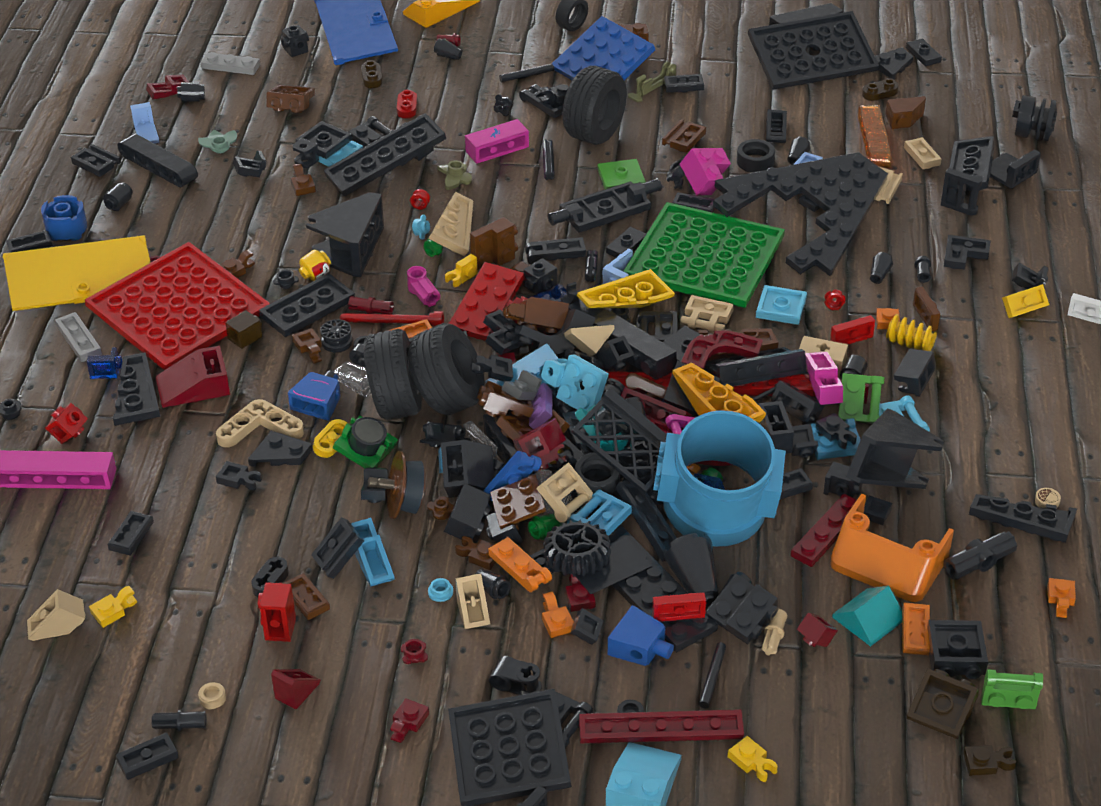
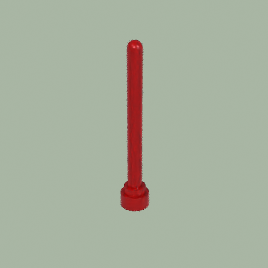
M434 311V313L429 315L343 313L340 315V320H345L346 322L412 324L427 319L433 327L444 323V311Z

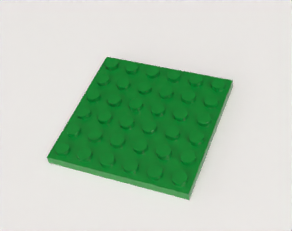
M666 202L623 272L631 276L651 269L675 292L731 303L734 306L746 308L784 237L785 229Z

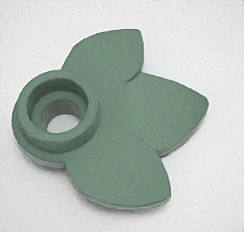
M213 130L208 137L198 138V141L203 147L211 148L216 153H224L230 148V144L237 140V133L235 130H232L223 135Z

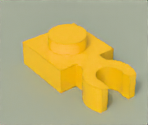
M748 736L728 750V758L746 773H749L752 769L756 771L757 778L762 782H766L768 776L764 770H770L773 774L777 773L778 766L776 762L766 759L767 751Z

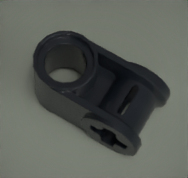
M501 656L489 677L491 686L503 692L523 695L542 690L541 682L538 680L540 677L539 667L533 663L516 660L509 656Z

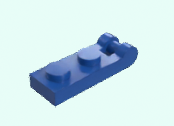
M517 451L483 492L491 495V491L528 477L533 471L539 470L542 462L541 458L534 455L529 457L527 453Z

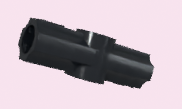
M1009 531L1002 532L985 541L974 539L966 546L964 551L944 560L947 575L951 579H959L977 569L981 572L988 571L995 565L998 559L1017 550V543L1013 534Z

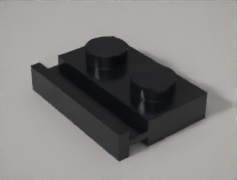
M90 144V148H84L71 157L72 164L99 177L112 170L115 164H121L119 156L94 144Z
M341 517L311 556L321 569L326 572V575L334 579L362 545L364 539L360 538L359 533L347 519Z

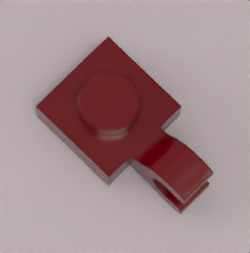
M560 444L550 452L540 456L542 462L536 473L549 468L548 463L554 460L558 461L561 458L566 462V455L563 457L558 456V450L565 447L564 444Z
M570 574V586H565V594L570 611H579L582 608H596L594 594H590L581 582Z
M405 698L393 715V724L390 730L394 731V734L391 736V740L401 743L409 730L417 732L429 715V707Z

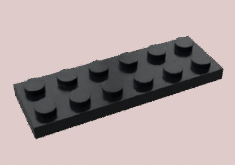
M424 113L324 169V173L343 197L446 140V135Z

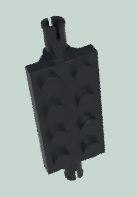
M658 178L645 183L638 182L633 184L630 181L559 204L558 211L548 213V221L552 226L568 221L580 233L651 209V202L647 199V195L661 191V181Z

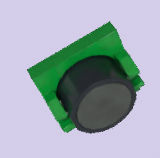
M360 415L357 419L352 417L350 423L345 425L341 436L334 443L333 449L364 469L377 468L394 449L399 439L386 432L384 424L379 420Z

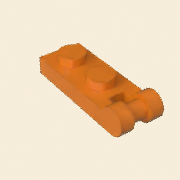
M509 537L488 548L489 556L527 591L533 592L538 589V585L541 583L546 584L552 580L551 572L546 567H541Z

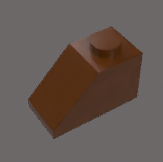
M926 97L887 100L885 117L891 129L908 128L924 115Z

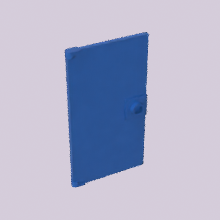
M314 0L335 65L398 51L381 0Z

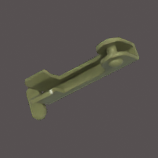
M666 61L662 66L660 75L646 80V75L643 74L636 78L637 94L629 93L628 98L636 102H642L644 95L664 84L665 76H676V65Z

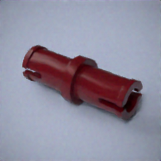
M351 296L348 305H352L349 306V310L365 311L367 314H393L394 306H391L394 305L393 301L376 300L374 297L366 299Z

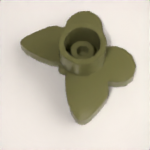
M454 160L445 165H437V169L446 174V190L457 188L460 183L469 185L472 182L471 174L466 173L467 165L461 161Z

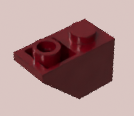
M555 418L514 439L513 442L518 451L527 453L529 457L531 455L540 457L563 443L566 438Z

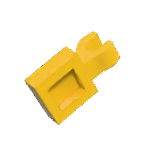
M470 254L458 261L456 269L445 274V282L448 283L453 280V287L455 288L477 275V257Z
M126 586L120 590L116 598L110 594L90 605V612L104 628L125 616L124 609L132 607L137 603L133 596L135 593L130 586Z

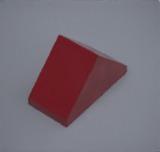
M273 669L271 673L275 699L294 709H297L321 681L301 669Z

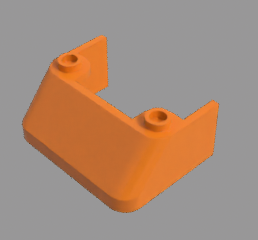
M861 494L844 519L831 555L830 564L832 569L873 587L889 585L894 596L906 601H921L943 568L944 560L949 558L954 530L949 528L940 543L931 540H920L911 549L867 531L870 520L864 514L866 495Z

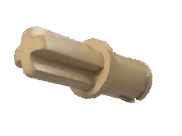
M782 609L778 610L774 618L769 620V624L764 628L765 638L762 650L766 655L776 654L779 642L784 637L785 632L783 628L787 619V613Z

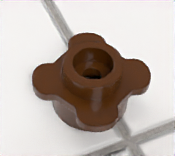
M441 496L434 502L430 501L427 504V508L432 510L433 517L438 520L449 518L454 507L446 496Z

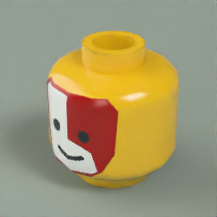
M312 250L300 259L299 273L304 279L309 278L315 281L329 273L331 261L325 252Z

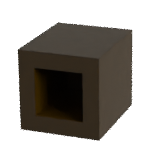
M247 310L225 322L228 340L241 349L262 337V323L260 319Z

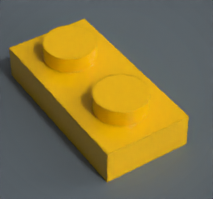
M1043 284L1002 297L1008 318L1049 305Z

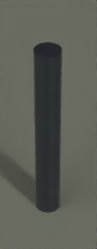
M553 64L502 74L499 75L500 82H506L551 72L555 68Z
M722 642L716 644L699 701V706L705 709L709 708L727 646Z

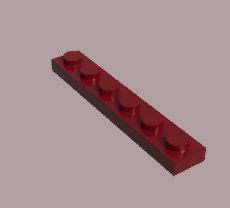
M742 710L579 714L580 743L743 739L744 737Z

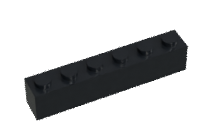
M581 300L569 305L568 311L577 309L595 317L592 327L614 325V331L605 343L625 335L635 354L627 361L629 364L655 380L673 372L677 363L676 350L606 308H588Z

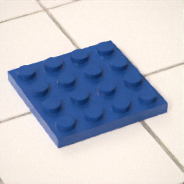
M601 16L552 64L555 71L570 80H573L577 73L588 66H598L617 72L625 80L656 49L652 43Z

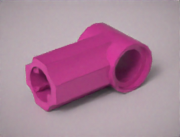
M421 266L409 268L407 271L408 291L415 294L424 305L428 307L436 305V302L440 300V293L427 278L426 269Z

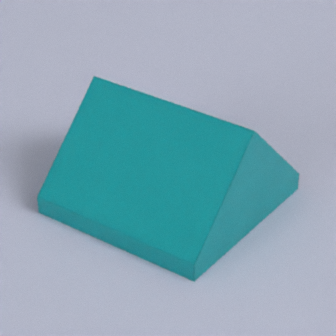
M888 585L867 588L833 613L832 618L871 647L902 623V609Z

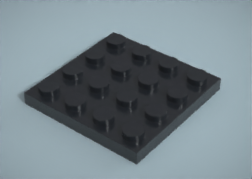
M555 689L448 708L461 806H475L528 796L538 786L543 787L547 792L572 787Z

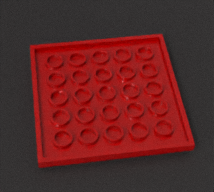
M190 242L85 299L87 308L142 353L146 352V356L163 370L168 369L196 350L207 348L226 337L225 322L245 310L254 316L260 317L259 310L270 304Z

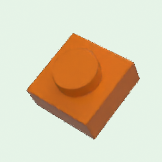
M877 308V329H888L893 317L896 314L899 315V309Z

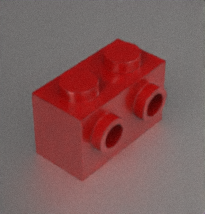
M266 582L263 593L258 595V608H260L261 612L260 622L261 626H263L265 640L291 642L296 622L291 584Z

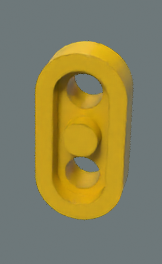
M341 419L330 421L315 437L313 451L320 457L328 458L333 456L337 452L333 449V445L341 436L347 422Z

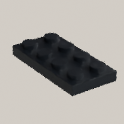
M994 136L954 141L949 168L969 175H980L983 177V183L979 191L988 189L995 148ZM966 184L965 191H971V186Z
M328 273L259 310V315L284 337H287L347 305L350 297H355V293Z

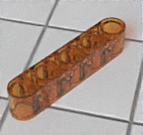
M859 106L858 120L867 159L879 167L890 168L891 151L880 106Z

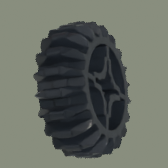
M581 519L578 522L570 520L568 524L561 522L559 527L553 526L552 531L547 532V536L544 539L543 551L545 561H547L549 567L554 568L555 573L562 571L563 576L572 574L573 577L576 575L585 577L586 573L594 575L595 570L600 571L603 565H607L611 554V541L605 529H600L599 524L592 526L590 521L582 523Z

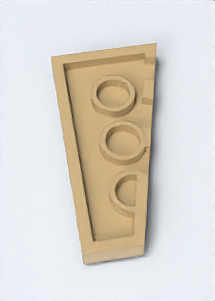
M455 192L428 239L450 249L454 253L465 256L469 251L473 200Z

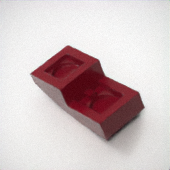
M184 75L165 76V82L147 83L146 90L152 99L165 98L177 94V86H181V82L189 81Z

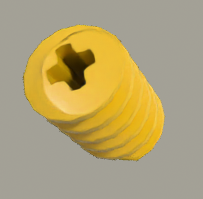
M896 314L888 326L886 338H889L893 343L897 341L899 345L906 343L907 348L914 346V349L931 351L937 337V332L933 334L932 326L930 325L926 330H923V323H920L916 328L915 320H912L908 325L907 317H904L899 322V315Z

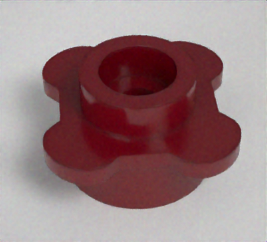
M419 639L406 641L401 646V652L404 653L403 663L426 662L428 660V654L425 653L426 643Z

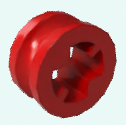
M423 189L415 190L410 198L411 205L418 210L425 209L430 201L429 193Z

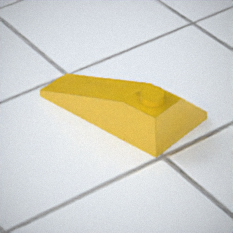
M651 269L577 292V297L588 308H642L675 296V293Z

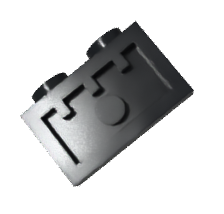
M1034 149L1028 154L1023 155L1020 159L1004 153L992 160L990 178L1012 189L1037 173L1041 153Z

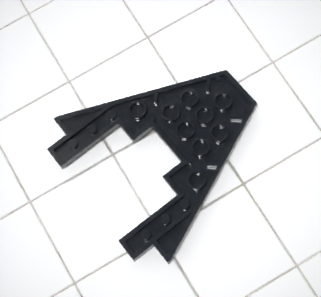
M859 152L785 167H772L764 171L716 180L715 188L722 192L723 195L713 200V207L728 217L770 191H773L785 201L802 193L825 211V213L816 217L815 222L825 233L787 256L785 263L800 275L816 265L827 275L831 276L886 182L888 173Z

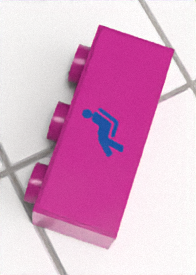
M516 119L465 135L466 153L477 164L529 147V131Z

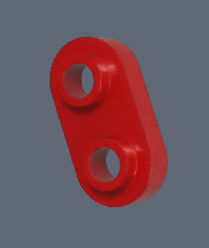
M403 90L398 94L397 115L404 119L414 117L417 111V94L411 90Z

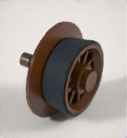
M398 451L394 456L389 479H377L374 477H369L368 487L388 489L387 507L390 519H395L400 510L416 514L421 506L425 492V469L423 462L405 461V455L402 451Z

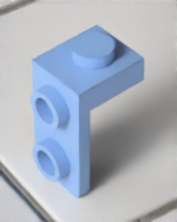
M150 102L131 105L136 134L154 144L159 143Z
M627 249L603 268V284L629 276V274L623 271L633 256V250Z

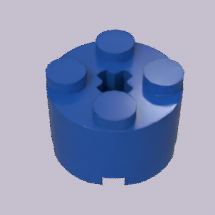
M61 195L54 197V201L49 204L46 201L42 205L41 213L45 230L48 231L52 241L69 239L76 241L82 238V234L87 229V220L82 201H77L75 196Z

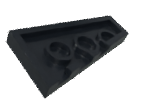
M976 494L970 506L969 515L981 520L999 523L1005 527L1020 529L1029 534H1037L1054 541L1066 543L1078 508L1069 507L1068 511L1056 510V505L1046 504L1045 508L1032 506L1031 502L1028 501L1014 504L1010 503L1007 498Z

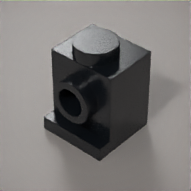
M833 462L825 476L823 494L828 495L829 492L839 496L846 494L853 498L855 494L859 495L863 484L846 477L849 466Z

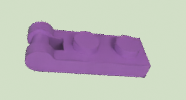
M545 383L540 385L534 400L531 401L534 410L531 417H529V426L533 429L543 425L552 417V390Z

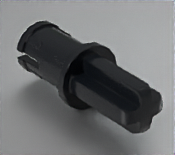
M181 709L174 713H154L151 724L153 729L177 728L178 731H182L183 728H206L207 714L206 711L182 712Z

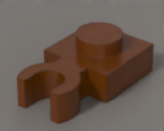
M463 536L462 545L465 547L455 546L456 554L461 557L468 556V562L491 570L496 563L489 556L488 548L494 545L480 539L476 544L473 543L471 538Z

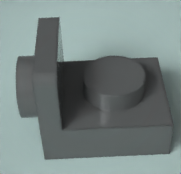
M523 370L518 380L516 379L514 382L505 381L501 390L518 400L533 401L542 380Z

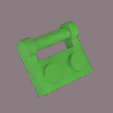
M843 373V403H839L838 416L844 421L853 418L855 422L873 424L880 417L881 386L884 385L885 378L882 376ZM865 384L872 385L869 415L862 414Z
M987 669L981 694V705L1036 709L1040 690L1043 688V673L1023 675L996 673V670Z

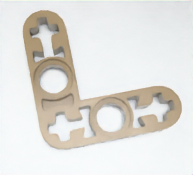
M258 399L250 402L216 431L218 444L221 447H232L259 425L297 439L304 435V426L299 418L265 400ZM273 418H281V420L277 422L270 421ZM239 422H249L246 425H238Z

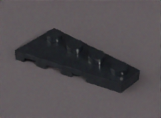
M146 352L124 356L120 373L121 381L118 385V399H116L115 403L116 411L113 416L114 426L161 417Z

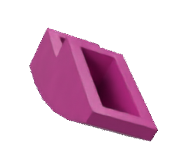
M828 352L805 353L808 374L819 404L843 403V384L838 378V368Z

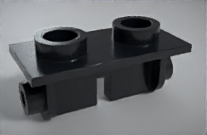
M427 422V424L423 425L425 438L419 440V443L429 444L430 447H439L443 442L471 441V438L464 437L466 431L461 425L445 424L443 429V423Z

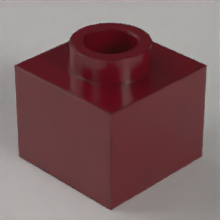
M809 612L797 628L804 635L802 639L813 647H816V645L827 647L838 632L836 628L821 616Z

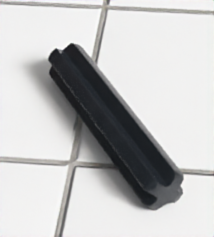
M545 139L542 141L544 178L546 180H553L555 178L553 141Z

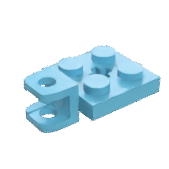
M575 354L569 355L568 360H546L541 373V377L545 382L553 387H559L556 398L577 410L580 407L588 410L601 400L609 375L607 372ZM550 368L553 369V375H552V376L549 374V369H550ZM581 381H583L582 385L585 386L584 390L580 388Z

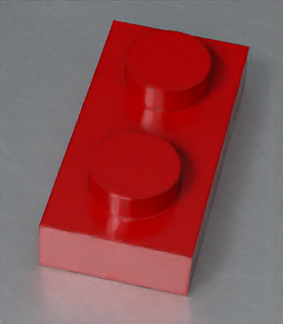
M869 315L834 325L831 328L830 341L852 344L872 338L874 335L875 319Z
M704 592L653 597L652 616L659 622L705 618L706 598Z

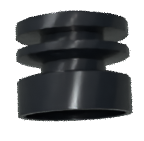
M1023 95L1015 136L1028 138L1031 130H1035V139L1039 140L1040 131L1045 132L1043 141H1049L1054 131L1057 117V100H1051L1050 108H1045L1046 98L1042 100L1039 107L1036 106V97Z

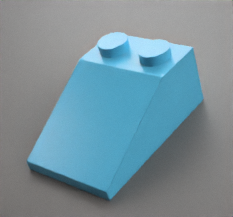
M629 742L615 764L606 787V806H666L682 755Z

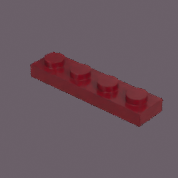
M843 494L791 549V557L813 567L836 542L844 519L857 500Z

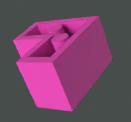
M692 148L681 161L680 166L696 196L712 195L716 191L715 181L723 179L722 174L731 163L723 148Z

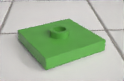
M637 159L598 164V172L605 189L630 181L633 184L646 182Z

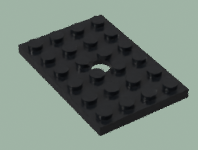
M853 11L748 30L749 39L772 90L878 71L879 64ZM812 47L820 53L815 56L810 55L806 52V48Z

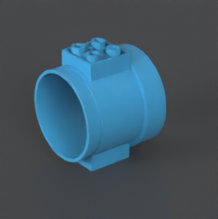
M733 411L708 412L690 421L681 434L667 433L666 442L660 443L653 490L658 491L657 500L663 501L669 521L683 536L697 533L698 537H704V534H707L715 547L734 545L753 536L761 527L765 517L775 518L782 493L786 451L775 449L768 432L752 418ZM707 460L727 462L744 470L756 483L739 490L716 489L696 479L689 472L687 466Z

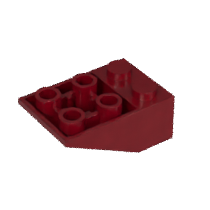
M220 346L196 350L156 376L162 408L230 395L227 372Z

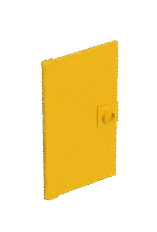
M145 235L3 253L2 257L4 259L12 311L69 303H85V299L151 263Z

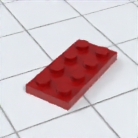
M485 262L448 324L455 325L462 331H466L469 337L485 341L487 336L491 334V329L483 323L485 316L497 310H503L509 299L513 300L525 279L524 273Z

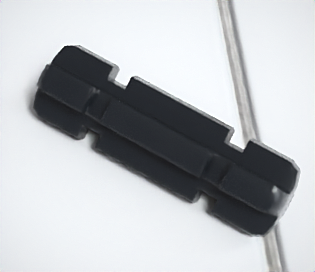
M588 250L586 254L585 280L587 282H594L597 273L598 252L597 250Z

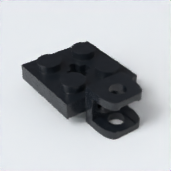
M323 121L319 122L295 139L296 143L293 145V151L300 153L294 159L295 164L300 163L303 168H309L319 161V156L325 159L329 158L352 141V134Z

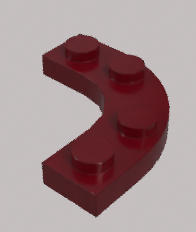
M714 331L713 335L708 336L701 334L689 343L681 362L685 364L693 363L704 370L708 359L717 353H733L745 358L758 357L763 340L733 331Z

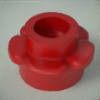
M834 289L832 292L828 291L824 296V303L831 310H839L846 301L845 296L837 289Z

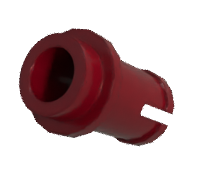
M456 33L453 35H437L436 41L439 38H445L455 46H460L461 37Z

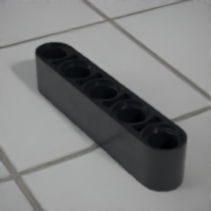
M132 134L117 144L118 150L123 157L181 188L198 177V172L193 164L138 134Z

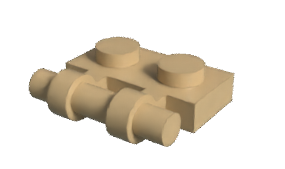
M691 295L685 307V315L690 317L682 316L680 324L687 325L690 329H705L709 333L725 330V325L719 323H728L733 312V304Z

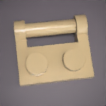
M569 462L536 488L555 511V518L563 523L571 517L575 510L581 505L587 504L593 498V492ZM575 489L578 493L577 497L565 505L561 500Z

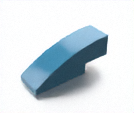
M368 518L351 523L359 533L360 538L364 539L355 555L370 587L395 580L380 535H377L372 519Z

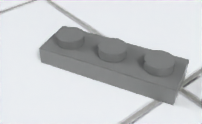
M207 52L200 63L201 69L254 75L260 66V59L250 56L241 57L232 54L224 55Z
M76 312L55 319L57 328L81 362L102 355L100 346Z

